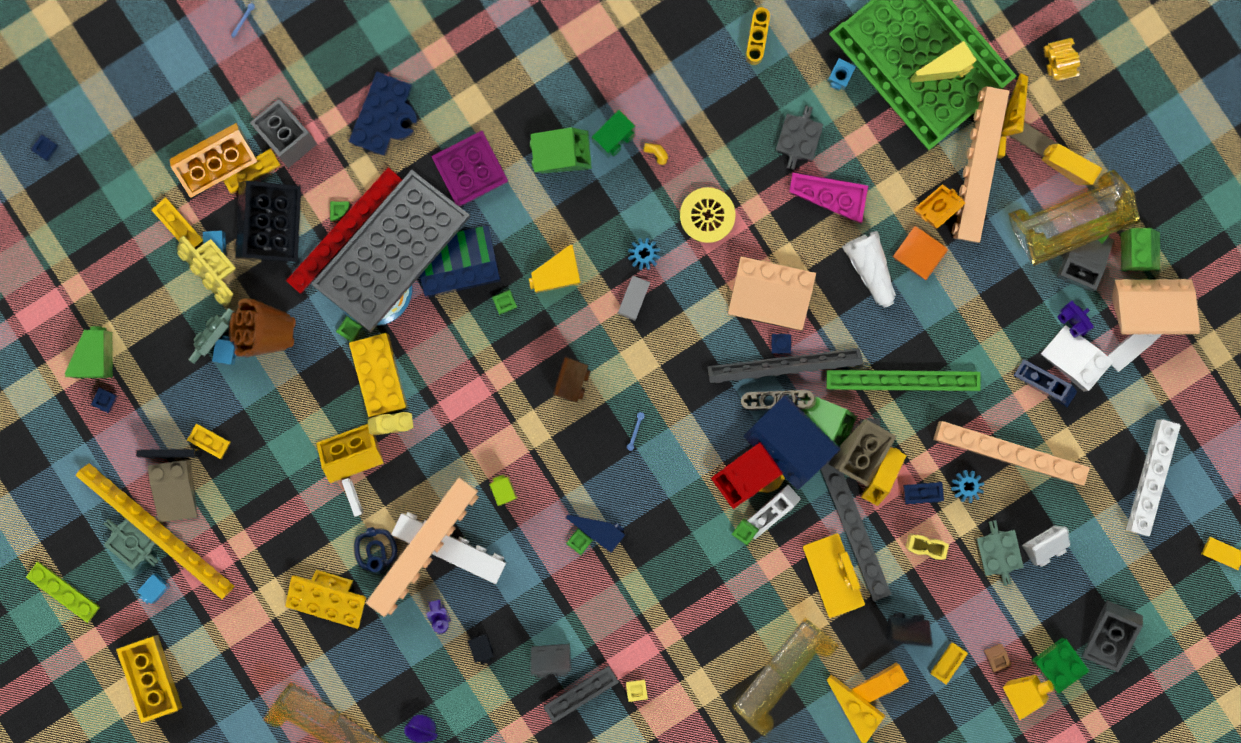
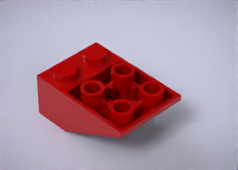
M760 442L711 477V480L732 509H735L783 473Z

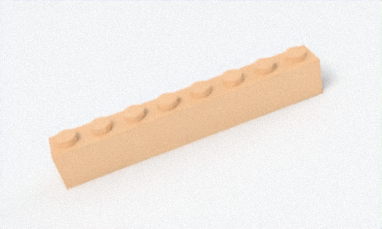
M987 86L978 93L977 101L979 102V107L974 113V121L976 123L975 128H972L970 134L972 143L966 155L968 164L963 170V177H965L964 185H961L959 190V196L963 198L966 204L955 213L958 216L956 223L952 227L954 239L980 243L1009 91Z
M943 421L938 422L933 440L1079 486L1085 485L1090 467Z
M461 477L457 479L367 600V605L383 617L387 614L392 615L398 607L395 604L399 598L403 600L409 592L407 589L411 582L415 584L421 576L418 573L422 567L426 569L432 561V558H430L434 551L438 553L444 545L441 542L445 536L450 537L455 530L453 526L457 520L461 522L467 514L465 511L469 504L472 506L479 497L476 495L478 493L477 489Z

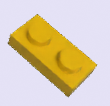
M199 424L195 425L187 441L219 459L223 458L231 443Z

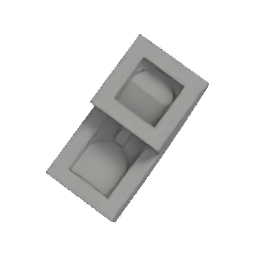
M632 276L619 308V315L636 320L650 282Z

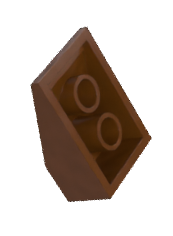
M565 357L554 395L578 403L579 399L582 400L585 392L582 386L584 381L588 382L591 372L587 370L588 365Z

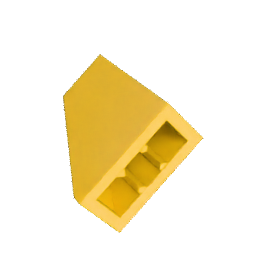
M1060 144L1049 145L1043 153V162L1076 185H1093L1102 171V168Z
M573 245L567 246L531 273L532 278H529L531 289H535L536 293L581 284Z
M890 447L869 486H866L861 498L878 506L890 493L907 455L897 448Z

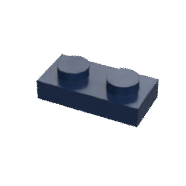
M942 482L903 485L905 504L944 501Z

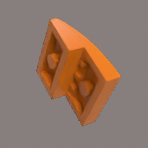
M915 226L893 255V258L909 268L911 272L927 280L948 249Z

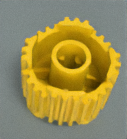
M1072 38L1048 43L1047 46H1044L1045 57H1049V65H1047L1048 74L1053 79H1056V81L1079 76V71L1076 69L1080 67L1078 52H1075L1072 48L1074 44Z

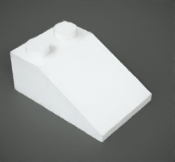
M1065 325L1042 351L1041 355L1082 391H1089L1111 366L1113 361L1082 336L1074 338L1069 331L1071 328Z
M1053 526L1023 544L1022 547L1033 565H1040L1042 567L1050 562L1051 557L1055 555L1059 557L1066 553V548L1070 546L1068 530L1066 527Z

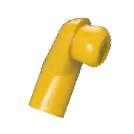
M645 143L644 152L655 154L657 163L660 165L667 163L668 154L661 145Z

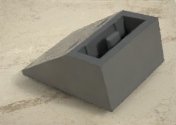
M1078 224L1056 277L1090 292L1096 291L1103 276L1114 239L1108 237L1101 244L1089 228Z
M570 644L531 647V675H535L536 678H545L548 674L555 673L556 677L567 676V672L571 671Z

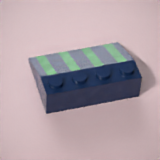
M489 225L457 232L423 271L420 278L426 298L501 281Z

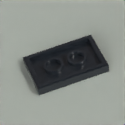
M202 449L136 450V457L141 458L202 456Z

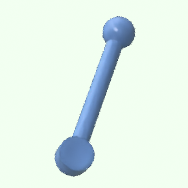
M254 3L248 4L247 11L231 35L233 38L237 35L251 10L255 9Z
M642 412L637 414L638 420L631 441L627 445V449L629 451H632L634 449L633 444L641 420L644 419V414Z

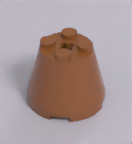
M242 299L238 302L239 307L236 313H232L229 325V340L234 343V353L237 356H258L285 351L288 347L291 348L293 346V331L296 324L294 317L254 299Z

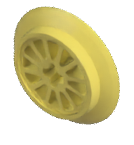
M711 187L697 189L690 193L682 203L680 210L681 224L685 232L697 241L705 243L719 241L728 235L735 223L734 205L731 199L719 189ZM709 199L714 200L711 208H709ZM701 200H707L706 208L703 206ZM716 202L720 204L719 208L713 210V207L716 204ZM699 203L703 210L698 209L694 205ZM694 209L700 212V214H691V211ZM723 209L724 214H715V212ZM707 210L711 211L710 214L713 215V218H709V220H705V216L702 215ZM691 217H700V219L692 222ZM715 217H724V220L721 222ZM703 221L700 228L695 226L696 223ZM713 221L721 224V226L719 228H716ZM704 223H706V231L701 230ZM709 223H711L714 231H709Z

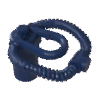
M367 528L364 533L356 537L354 542V554L358 565L365 570H370L377 574L384 573L387 567L394 563L393 561H395L398 554L397 544L391 533L386 529ZM378 534L385 535L392 545V556L387 561L384 544L381 541L373 540L366 547L369 559L366 565L360 556V541L363 538H370ZM378 544L381 547V558L371 555L370 548L372 545Z

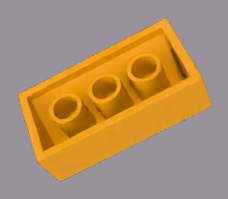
M237 123L169 159L172 170L190 198L257 162L246 137Z

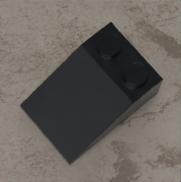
M893 613V616H888L887 640L893 644L933 647L929 620L924 619L923 615H913L912 618H908L903 613Z

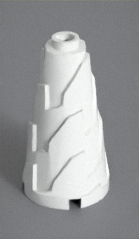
M878 231L871 232L869 237L866 235L860 236L842 246L855 270L870 290L876 304L882 305L883 308L894 304L893 300L896 294L891 283Z

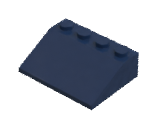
M786 395L776 402L743 436L753 447L761 442L782 471V475L797 490L805 485L840 450Z

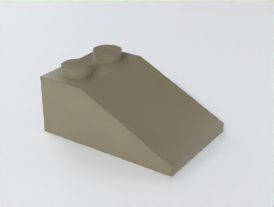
M865 419L839 446L840 450L832 457L829 465L868 487L896 436Z
M191 460L148 465L150 486L159 523L198 517Z

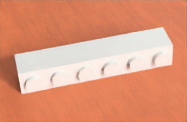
M410 512L402 513L391 535L411 543L427 520L421 522L417 520L418 516ZM451 535L450 537L445 536L441 541L444 545L438 553L435 551L432 553L494 584H497L507 563L503 561V556L496 553L492 556L486 553V548L479 545L473 547L469 545V540L460 536L458 539Z

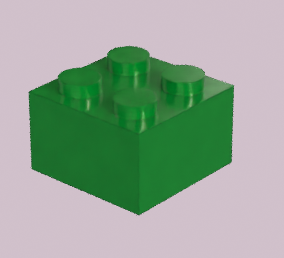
M618 110L592 136V143L607 158L611 155L615 157L621 151V145L624 142L628 144L635 137V125Z
M1061 638L1031 660L1044 679L1051 681L1054 688L1053 691L1057 694L1089 672V669L1073 647L1064 638Z

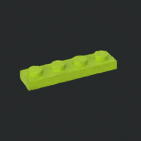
M37 562L26 576L28 580L86 623L90 622L100 608L99 605L41 562Z

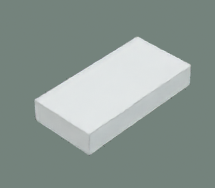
M352 479L342 480L354 517L362 515L364 512Z

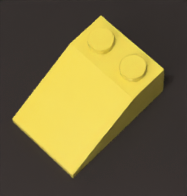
M963 41L915 72L910 81L914 83L950 79L958 75L963 77L974 68L973 64L977 60Z

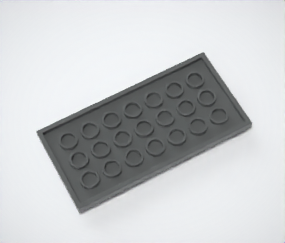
M411 170L311 285L371 333L469 220L470 215Z

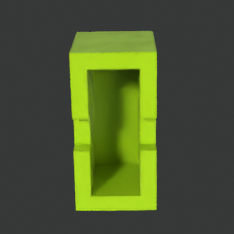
M504 475L492 479L493 483L490 484L498 506L518 498L510 477L505 478Z

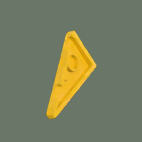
M1022 73L1018 77L1005 112L1001 132L1002 137L1021 133L1024 129L1028 76Z
M831 674L827 679L828 684L861 743H867L886 715Z

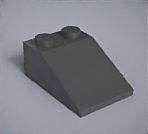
M280 99L250 122L287 168L317 145L311 134Z
M1107 600L1098 616L1082 657L1119 672L1143 627V615Z

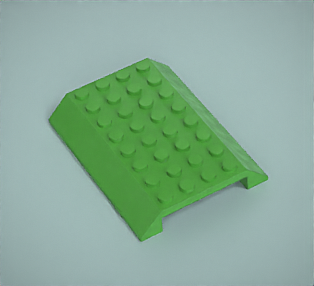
M871 0L846 22H842L829 33L830 37L928 151L978 109L979 102L977 98L982 88L988 86L1003 89L1016 77L1015 73L952 0ZM963 41L977 60L973 64L974 68L963 77L958 75L950 79L914 83L910 81L915 72Z

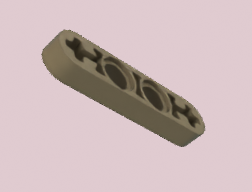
M808 390L748 392L742 396L741 404L750 411L769 410L784 395H791L793 398L792 402L799 409H810L816 404V397ZM796 395H798L799 399L806 398V395H808V397H810L811 400H809L807 404L804 401H798L797 405ZM767 396H773L774 402L770 406H766L764 403ZM751 397L754 400H760V404L753 402L750 406L746 401L750 400Z

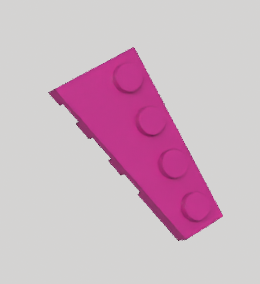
M792 173L789 193L862 224L868 185Z

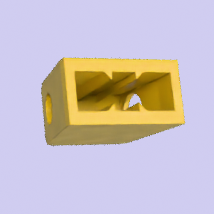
M1037 675L1009 680L1003 686L1019 720L1045 705L1049 700L1047 693L1054 690L1050 680L1041 683Z

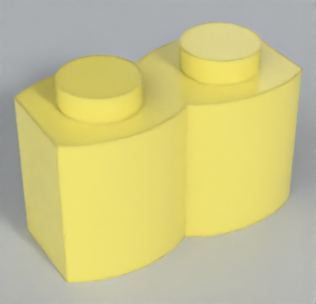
M401 412L371 417L368 419L369 433L381 435L411 430L413 428L412 414Z
M910 534L908 535L905 548L918 555L925 554L928 557L943 560L946 559L949 545L941 540Z

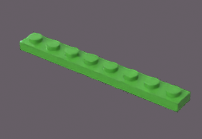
M826 370V390L981 391V372Z

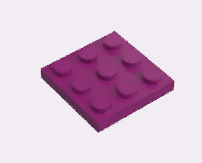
M483 131L431 156L455 204L459 207L509 182Z

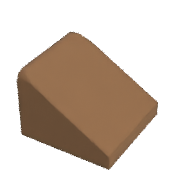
M1002 644L984 651L993 673L1011 665L1007 651Z

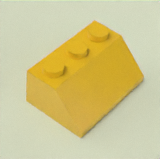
M368 424L316 443L321 467L329 483L384 464L375 435L369 433Z

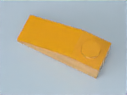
M894 663L851 690L870 703L909 682L900 665Z

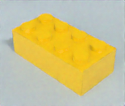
M384 333L350 342L349 345L368 417L371 418L408 408L389 334Z
M158 635L116 649L141 723L183 708Z

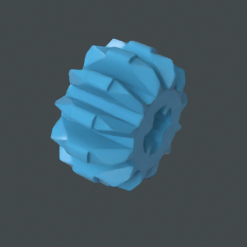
M639 238V245L632 242L635 250L628 249L629 253L635 254L629 256L628 259H636L632 264L633 267L640 263L639 270H642L643 264H646L647 270H650L649 263L653 266L657 265L653 258L660 259L659 255L654 254L659 252L660 248L653 249L656 245L655 241L648 245L649 238H646L645 244ZM643 249H646L647 253L650 254L645 259H642L641 255H639V252H643Z
M967 470L963 471V477L957 473L956 477L959 481L952 480V483L957 484V487H952L951 490H958L954 497L958 498L961 496V502H965L967 498L968 502L972 503V496L978 500L977 492L982 494L984 492L982 489H979V486H984V482H977L981 479V476L978 475L974 478L975 472L971 471L968 475ZM965 482L972 484L970 486L971 490H964V487H966L964 486Z

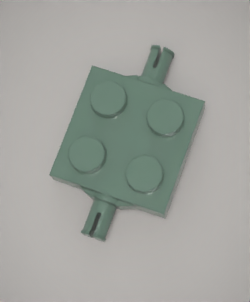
M228 307L222 316L216 314L215 317H211L207 321L205 330L199 332L194 338L195 343L193 345L195 346V351L188 358L189 361L195 364L201 355L205 356L227 329L228 320L231 318L232 313H235Z
M110 519L104 523L112 531L110 538L104 546L132 570H135L140 562L144 560L148 561L153 567L159 562L150 554L156 543L130 521L125 519L118 526Z
M993 520V523L989 521L991 533L977 538L985 576L999 574L1002 576L1003 586L1007 585V583L1010 585L1012 583L1009 573L1013 570L1024 568L1015 530L999 531L997 520Z

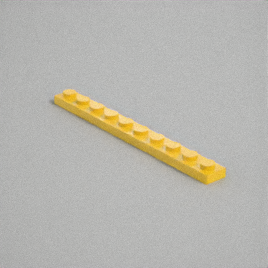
M90 463L77 472L76 477L219 598L224 599L234 589L235 586L228 579L217 572Z

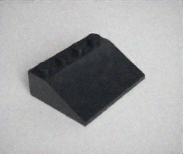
M255 181L239 183L235 259L298 262L301 186Z

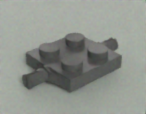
M805 106L803 116L786 115L776 151L790 157L786 167L788 169L791 167V170H794L797 159L813 162L824 124L810 119L812 107Z

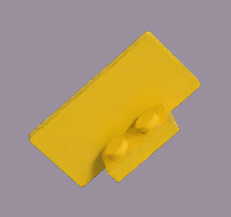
M838 533L803 546L829 618L865 605L848 552L845 551Z
M316 570L311 580L292 575L285 607L358 629L366 597L349 592L353 580Z

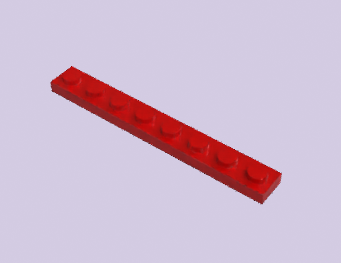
M388 167L286 281L302 294L399 185L402 179Z

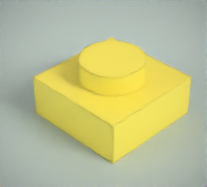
M645 679L626 682L629 702L648 699Z

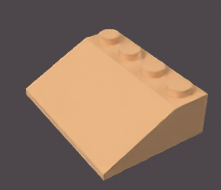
M741 256L728 314L802 331L816 273Z
M1192 279L1115 280L1112 301L1121 334H1200L1196 291Z

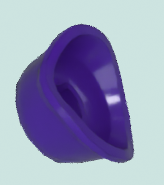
M425 715L413 716L404 729L405 735L410 740L418 743L429 742L438 737L435 722Z

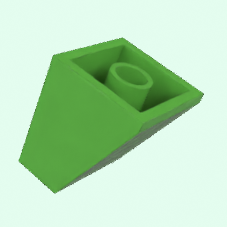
M570 127L531 134L530 148L533 154L532 167L534 172L544 174L592 169L588 131Z
M1131 228L1122 232L1121 271H1160V232L1152 228Z
M91 326L90 330H84L66 369L65 377L113 378V332L107 331V328H102L101 326Z
M806 395V398L800 401H804L807 404L811 398ZM816 397V404L812 408L800 409L838 447L849 437L858 417L849 410Z

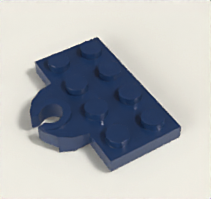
M376 72L349 143L385 157L392 139L401 141L411 136L415 131L411 128L404 129L402 123L404 120L410 119L413 124H418L417 114L411 106L406 104L413 86Z

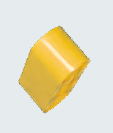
M759 7L754 11L746 50V60L751 65L759 64L764 55L770 21V13L764 7ZM764 14L766 20L760 22L756 19V15ZM759 32L762 34L763 39L755 40L753 34ZM757 51L760 57L752 59L749 53Z

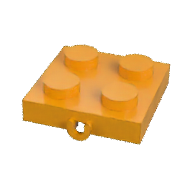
M942 184L914 208V211L922 220L924 219L925 222L927 221L937 229L966 203L963 198L957 195L954 189L950 190Z

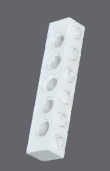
M1162 419L1156 420L1126 531L1150 536L1180 424Z

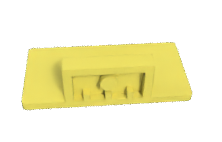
M182 236L177 248L178 256L183 261H187L194 275H199L204 287L215 294L214 297L219 304H223L225 307L229 306L233 293L222 280L235 271V266L211 239L198 249H195Z

